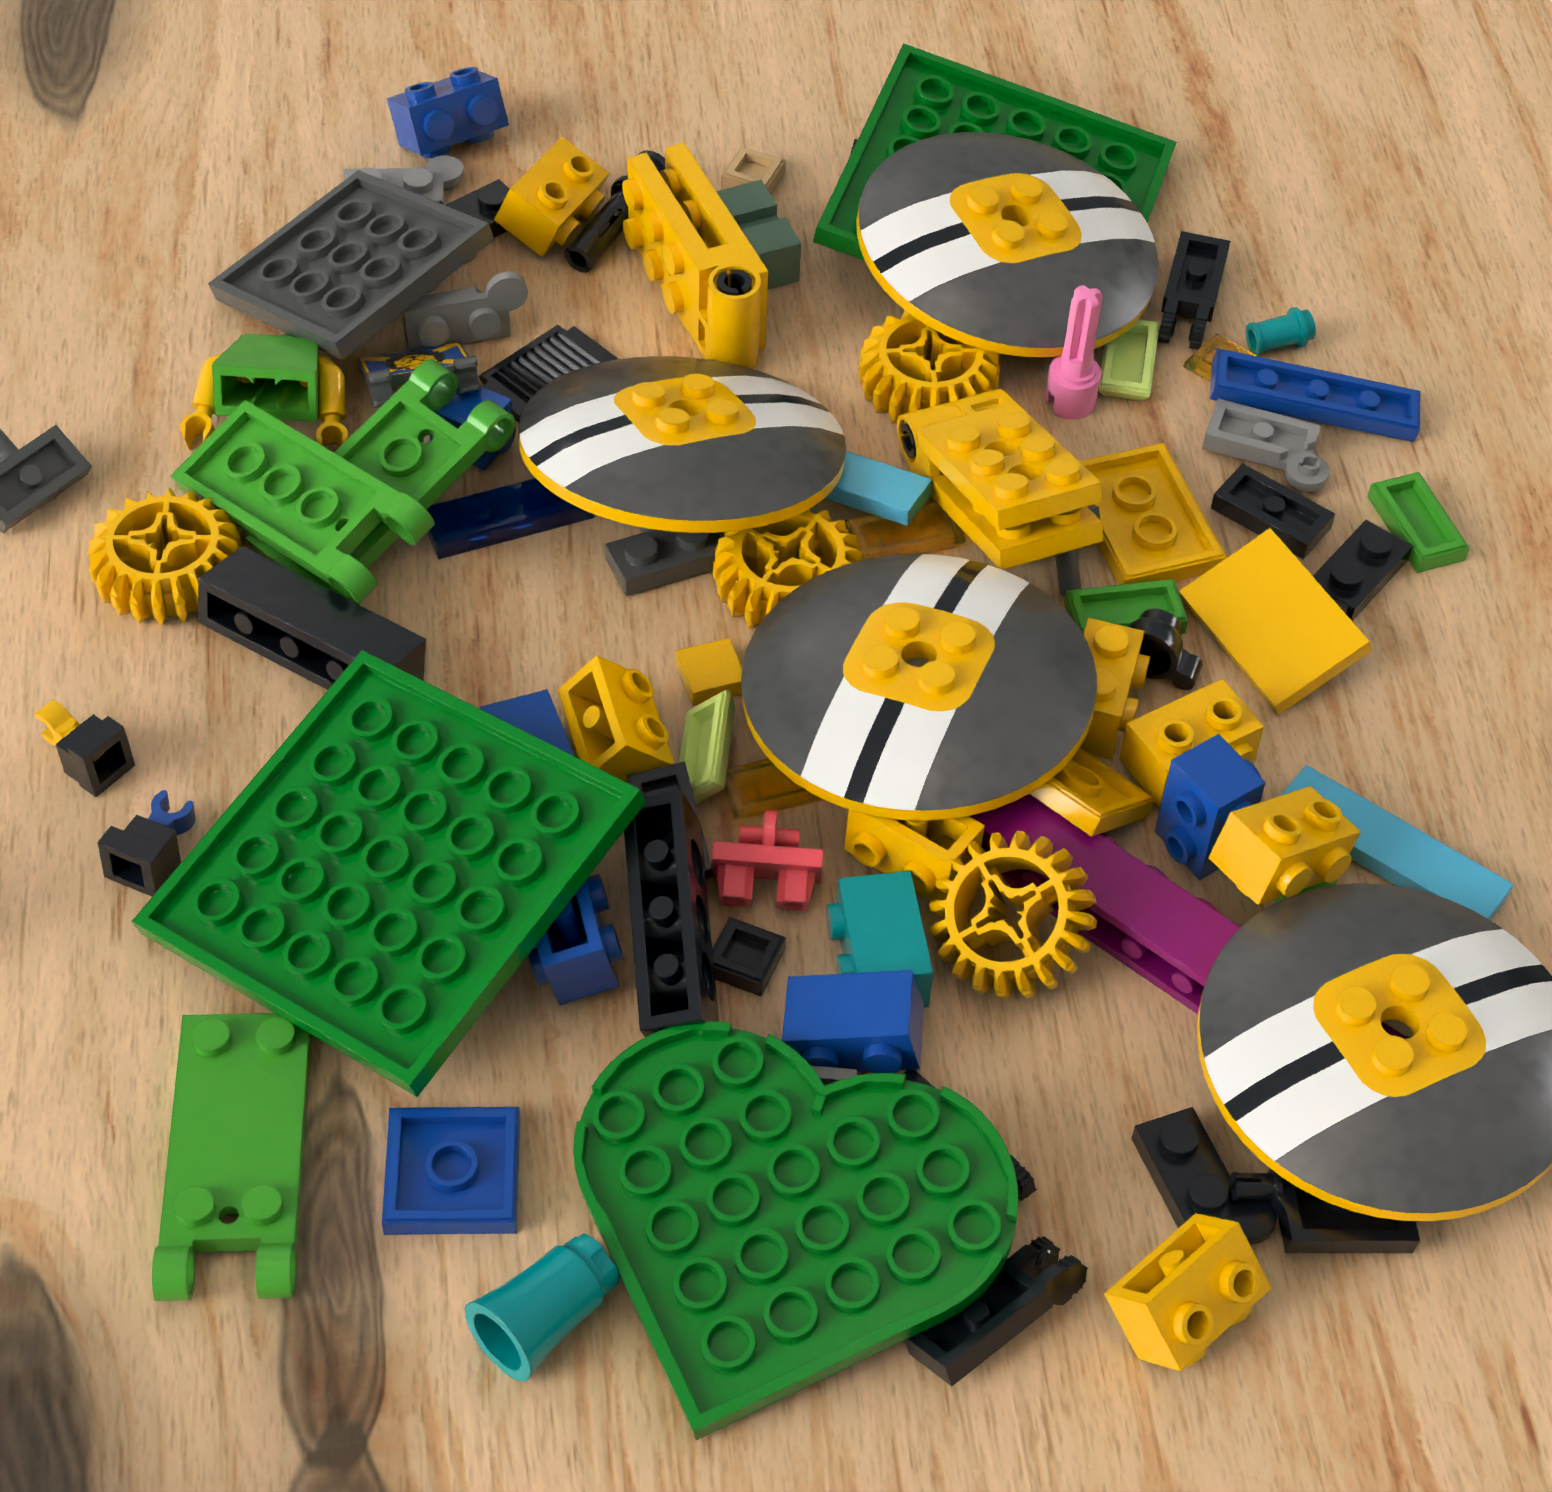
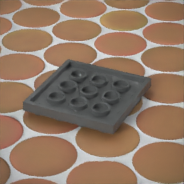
M358 170L208 284L216 300L293 337H304L318 344V349L343 360L348 355L358 351L368 339L387 324L396 321L406 309L425 294L434 291L443 280L458 268L472 261L477 256V253L494 241V237L489 223Z

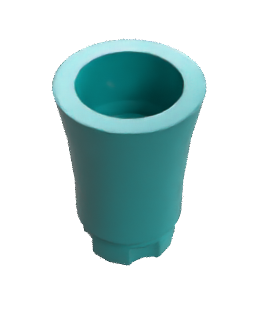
M583 1233L579 1237L575 1236L563 1246L557 1245L534 1264L500 1287L468 1303L465 1307V1318L474 1339L487 1357L509 1377L525 1382L533 1375L550 1352L580 1322L602 1305L603 1297L620 1283V1275L616 1265L608 1257L603 1246L594 1238Z

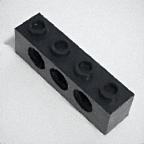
M682 790L644 797L645 805L624 831L639 1026L641 1033L645 1037L669 1027L703 1024L705 1021H719L701 824Z

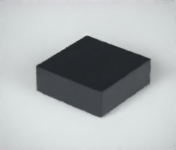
M729 917L712 949L715 980L762 997L785 951L786 937Z

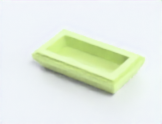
M1138 319L1128 331L1115 340L1104 344L1099 392L1103 396L1144 401L1150 398L1160 322Z
M727 689L686 712L679 763L684 761L686 763L696 804L725 788L735 715L732 694Z

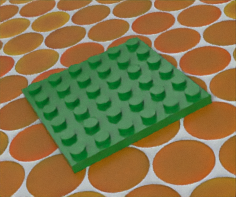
M903 43L820 218L813 242L865 261L858 242L856 219L864 187L872 173L884 160L907 145L937 135L961 132H988L1012 135L1064 151L1095 168L1116 184L1135 204L1148 223L1177 142Z
M362 650L135 916L132 923L142 935L418 1097L642 809L646 801L639 788Z

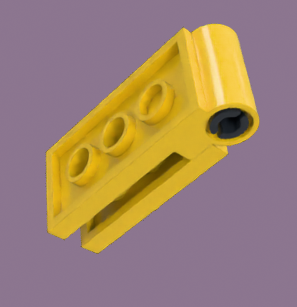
M684 142L665 147V169L661 170L660 173L647 152L628 157V180H624L622 183L624 199L628 206V219L623 221V231L628 246L631 249L637 248L643 259L644 269L649 280L658 282L668 311L671 314L677 313L704 359L754 369L758 363V350L765 349L767 268Z
M996 389L899 415L897 419V436L903 456L909 464L910 472L932 479L931 497L998 568L1004 570L1103 542V522L1087 507L1102 502V482L1004 390Z

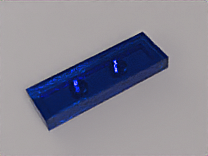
M534 478L431 505L427 511L434 519L435 525L427 534L437 558L442 559L593 519L595 514L566 502Z

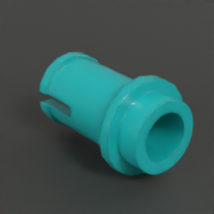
M1297 307L1288 309L1286 315L1257 323H1249L1246 325L1245 334L1251 353L1256 356L1266 351L1293 344L1297 348L1305 347L1308 340L1315 338L1316 328L1313 316L1309 310H1300Z

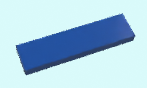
M1217 348L1212 359L1210 400L1217 401L1219 398L1277 414L1410 442L1415 441L1420 431L1419 390Z

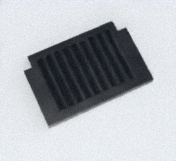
M556 325L480 374L479 380L484 384L482 387L512 399V415L519 422L528 401L551 381L577 369L617 360L618 358L575 326L566 331L561 326Z

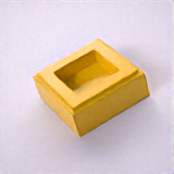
M730 638L675 651V664L692 706L701 704L726 689L731 692L732 696L742 694V666Z

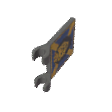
M453 342L438 347H421L358 357L357 362L358 368L369 389L373 408L381 407L393 395L392 386L404 385L410 379L414 370L421 363L430 359L437 361L457 376L459 394L482 391L477 374V357L475 355L469 356L461 342Z

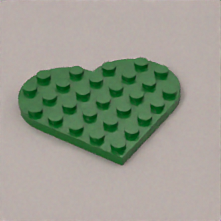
M705 1021L703 1024L669 1027L637 1041L612 1060L592 1085L593 1093L584 1108L581 1120L576 1123L573 1146L574 1166L586 1206L613 1263L618 1269L620 1279L696 1440L960 1313L975 1302L995 1280L1005 1264L1013 1244L1018 1218V1185L1015 1169L1003 1139L987 1117L970 1101L943 1086L942 1090L926 1084L906 1080L905 1074L872 1073L857 1075L824 1086L809 1063L786 1043L770 1034L765 1038L752 1032L733 1029L732 1023Z

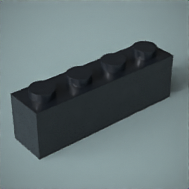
M244 546L198 578V623L327 690L362 650L424 681L426 638Z

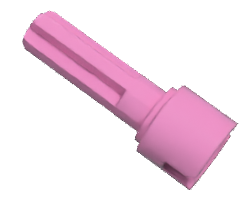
M1082 285L1074 290L1062 356L1054 358L1049 365L1045 403L1054 400L1053 411L1055 415L1064 419L1076 420L1085 418L1096 407L1101 380V368L1093 358L1103 295L1097 288L1089 289Z

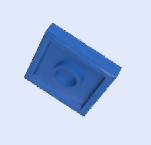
M520 1107L389 1108L382 1212L383 1234H517Z

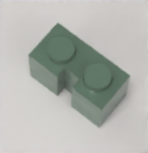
M758 180L716 191L767 268L768 290L799 282L801 242L786 218L779 219L777 216V204L763 181Z

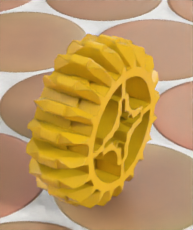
M904 310L900 319L887 316L882 326H873L868 339H864V346H862L860 352L858 377L860 378V385H862L865 400L873 402L875 413L888 412L893 424L897 422L899 415L998 389L1001 363L999 353L970 346L945 336L928 327Z
M171 488L168 489L164 496L154 497L147 490L144 500L136 502L125 498L124 510L108 509L106 522L95 524L94 538L88 541L90 561L88 568L91 580L95 582L98 593L103 598L104 603H112L119 616L132 612L138 623L143 622L149 616H154L161 626L167 617L178 616L185 623L189 612H198V578L242 547L239 531L236 530L235 524L230 520L224 509H216L211 503L212 497L199 501L193 490L187 492L182 497H178Z
M810 509L792 518L774 524L724 532V537L719 538L718 545L715 548L713 579H715L720 602L728 603L731 617L745 616L748 629L759 625L778 602L807 581L827 571L864 559L862 558V551H859L857 535L848 533L845 520L831 522L828 509L817 514L811 513Z
M1017 831L1014 834L1010 848H1008L1006 840L1000 833H992L989 841L990 851L985 852L975 841L969 842L968 852L973 859L965 864L960 859L954 860L950 858L953 863L952 869L958 874L953 881L941 877L936 879V887L947 894L946 900L931 901L929 903V910L945 919L932 925L929 928L930 934L935 939L947 940L937 951L938 956L944 962L956 960L952 974L960 981H964L973 975L972 988L977 992L984 994L994 983L996 995L1001 999H1009L1013 993L1015 982H1017L1021 994L1026 998H1031L1035 995V979L1038 977L1051 990L1058 986L1057 978L1052 972L1058 965L1070 974L1076 972L1077 965L1068 957L1072 948L1081 953H1088L1090 951L1091 944L1077 934L1079 930L1095 929L1097 927V920L1092 915L1079 911L1096 903V897L1091 890L1079 889L1088 879V875L1081 867L1069 869L1073 856L1066 849L1063 848L1052 854L1053 843L1044 836L1037 839L1031 846L1029 836L1024 831ZM1018 869L1031 870L1047 876L1050 880L1038 887L1031 883L1018 889L1011 888L1004 881L1001 873ZM983 886L986 894L985 906L977 916L970 919L972 926L968 928V915L972 901ZM1002 894L1011 903L1024 910L1017 912L1022 916L1018 925L1024 936L1004 920H1001V918H1008L1004 914L1008 906L1002 898ZM1058 901L1059 910L1055 928L1043 945L1039 936V925L1045 916L1054 911L1052 904ZM1003 941H1013L1022 950L1025 958L1009 962L993 961L980 956L976 949L986 943L994 946Z

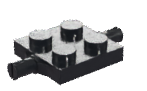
M1268 1167L1267 1173L1232 1172L1230 1175L1229 1191H1232L1230 1194L1232 1200L1269 1199L1278 1215L1285 1253H1413L1420 1242L1416 1221L1377 1218L1330 1204L1301 1190L1279 1176L1270 1167Z

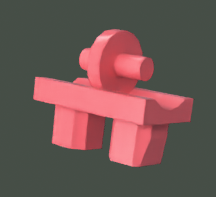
M765 810L764 827L740 825L739 843L713 841L712 871L713 875H717L720 904L741 907L752 905L754 878L778 880L777 908L808 911L814 892V884H821L823 850L799 848L800 830L777 828L778 811Z

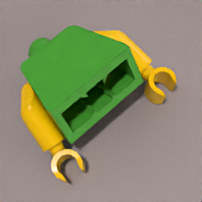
M245 334L238 338L226 351L211 356L204 362L192 402V407L196 409V412L188 414L180 423L183 438L188 450H191L193 440L198 435L203 434L204 442L215 431L211 421L212 414L230 416L244 400H247L279 420L317 422L319 417L324 423L316 430V442L322 446L328 443L342 445L349 438L347 428L340 423V421L346 418L345 377L342 370L327 356L319 355L318 344L304 337H293L289 334L280 336Z

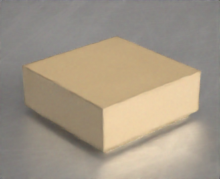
M741 146L721 175V189L762 180L769 193L772 194L785 175L786 160Z

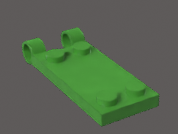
M430 359L421 363L414 370L410 379L334 453L400 493L411 496L427 510L485 451L495 452L509 441L515 429V418L495 402L486 400L478 404L471 411L467 420L458 429L433 411H438L452 400L457 391L458 378L443 365ZM425 436H434L430 442L423 443ZM381 521L350 555L368 569L399 537L386 523ZM251 534L245 538L251 549L257 554L337 593L328 583Z
M244 400L170 475L181 491L187 493L193 490L199 501L212 497L211 503L216 509H224L233 524L322 579L339 595L358 605L378 586V582L372 573L350 554L382 521L399 538L415 546L435 525L430 513L411 496L400 493L247 400Z
M276 1013L182 1015L159 1242L154 1250L152 1262V1290L156 1302L191 1301L195 1283L196 1253L257 1251L256 1292L258 1299L294 1298L312 1035ZM223 1216H239L238 1219L231 1224H225L221 1222V1218Z

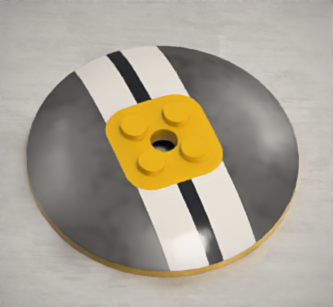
M961 132L937 135L917 141L893 153L877 167L864 187L858 206L856 226L860 250L872 275L884 291L904 310L928 327L952 339L983 350L1022 357L1062 356L1071 299L1074 296V290L1082 285L1089 289L1097 288L1103 295L1094 349L1121 336L1138 321L1146 310L1155 289L1158 277L1157 248L1151 230L1135 204L1116 184L1087 163L1064 151L1030 139L998 133Z
M632 357L606 361L577 369L562 375L541 388L528 401L519 421L518 443L522 459L531 474L552 493L580 509L609 520L670 532L717 533L762 527L792 518L812 508L832 492L842 476L846 456L845 437L837 420L825 406L802 389L775 376L752 368L694 357Z
M903 554L870 558L846 564L807 581L784 597L765 616L752 636L743 661L741 685L743 708L754 739L769 760L794 783L832 804L855 812L898 820L928 821L953 819L990 811L1028 795L1051 780L1068 764L1087 736L1096 704L1097 674L1088 642L1078 625L1054 599L1036 586L1000 568L977 561L933 554ZM913 658L930 660V662L925 663L922 667H915L906 663V661Z
M1341 884L1308 890L1267 907L1248 920L1221 949L1206 980L1198 1011L1197 1041L1201 1066L1212 1097L1226 1122L1240 1140L1263 1163L1282 1178L1325 1202L1353 1212L1400 1221H1439L1481 1213L1502 1205L1526 1191L1552 1167V976L1523 944L1496 923L1465 906L1428 892L1385 884ZM1386 1020L1401 1021L1411 1029L1414 1036L1407 1039L1391 1036L1383 1029L1381 1022Z

